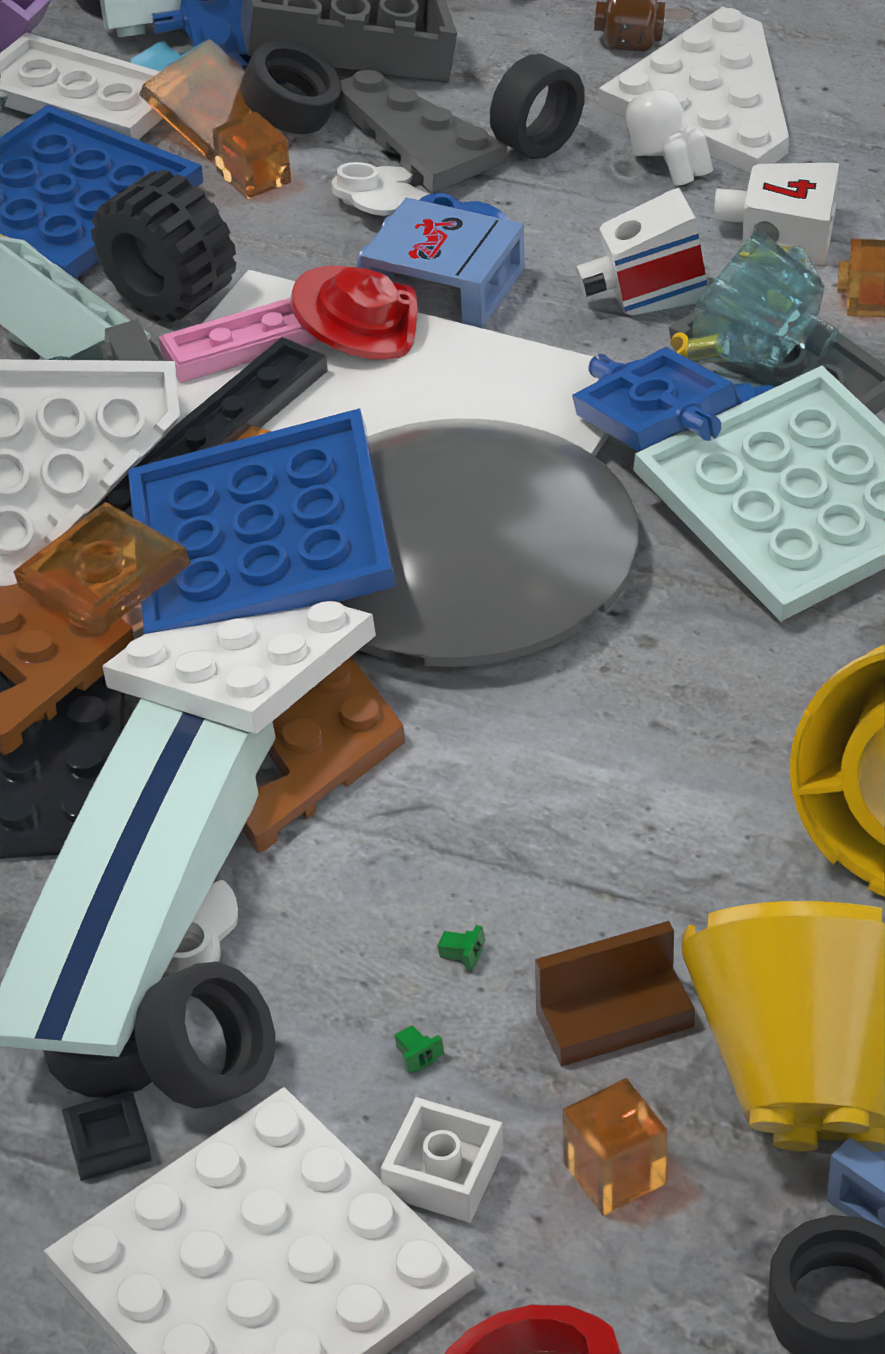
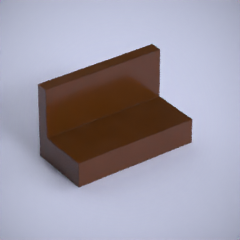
M669 921L535 959L536 1015L561 1067L694 1027L695 1008L673 968L674 929Z

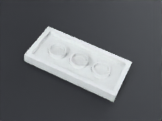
M27 32L0 53V106L33 115L46 105H50L137 140L188 97L187 81L185 78Z

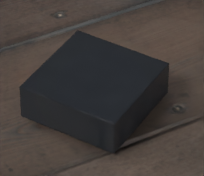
M133 1090L61 1109L80 1181L152 1161L150 1146Z

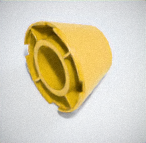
M885 648L859 657L838 670L815 693L801 717L792 742L790 782L795 806L803 826L821 853L833 865L838 861L850 872L868 882V890L884 897Z

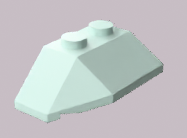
M0 236V324L9 331V339L19 345L33 349L40 355L39 360H103L100 346L105 344V329L131 320L40 254L25 240ZM145 331L148 340H150L151 335Z

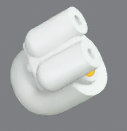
M652 89L641 93L631 100L626 110V123L630 133L631 149L634 156H663L675 186L690 183L694 180V176L706 175L713 171L706 136L696 125L688 128L682 104L674 93L665 89Z

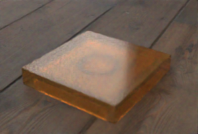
M210 39L143 83L139 93L150 106L210 161L216 159L265 124L244 103L240 86L245 71Z
M105 502L16 568L13 573L19 588L98 636L191 563L186 547Z

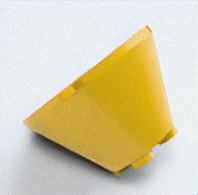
M825 901L763 902L734 906L708 913L707 928L695 933L696 926L688 925L682 934V956L750 1128L773 1133V1146L784 1150L814 1151L818 1148V1140L846 1141L851 1137L871 1152L885 1151V923H882V908Z

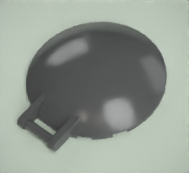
M455 418L431 420L391 428L368 436L397 587L338 602L343 606L373 615L376 636L361 647L360 651L387 659L392 651L407 655L424 656L425 666L439 667L475 666L508 661L547 649L578 633L579 622L589 617L597 609L605 613L626 587L628 572L634 558L638 554V521L636 511L622 482L604 463L582 447L544 430L522 424L488 419Z

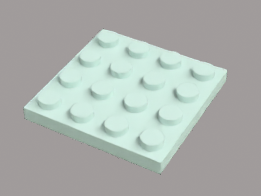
M823 366L716 415L721 421V431L715 439L711 436V441H705L691 431H682L635 453L633 471L780 622L885 569V424Z

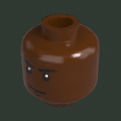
M658 0L597 1L594 31L603 32V42L607 48L648 51L653 46L654 41L662 40L665 2H658Z

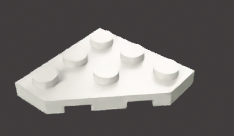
M326 601L308 607L144 634L140 638L131 641L123 651L102 667L107 688L257 734L374 638L376 633L371 613L349 608L338 602Z

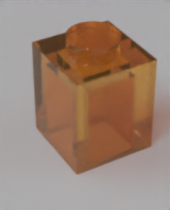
M258 112L250 113L212 128L217 172L247 200L291 183L288 140Z
M851 239L849 261L839 260L837 293L847 294V316L885 317V240Z
M627 1077L562 1109L563 1164L602 1216L666 1184L667 1128Z

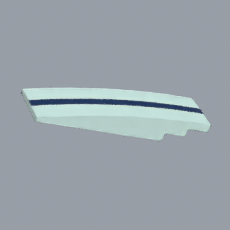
M140 699L97 777L61 849L0 986V1046L119 1057L136 1026L137 1009L146 991L161 980L253 810L259 795L255 775L276 739L273 722L268 724L259 733L253 734L149 700Z

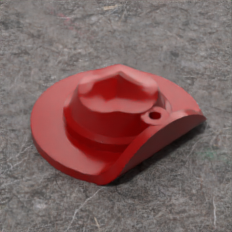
M333 265L308 270L295 281L290 295V305L293 314L306 331L324 344L343 353L368 359L400 358L405 356L412 348L417 323V297L412 286L394 283L388 276L372 270Z

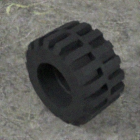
M161 170L158 173L156 171L147 173L98 207V212L94 214L92 219L94 228L91 229V236L96 245L94 251L98 261L101 262L104 268L103 272L106 277L113 283L123 299L126 298L133 308L140 313L144 311L149 318L156 321L162 319L168 323L185 317L231 282V275L236 271L237 264L233 258L236 255L235 244L229 237L231 232L227 223L219 215L220 211L213 202L211 203L206 198L205 193L197 185L193 187L189 180L180 174L174 176L167 170Z

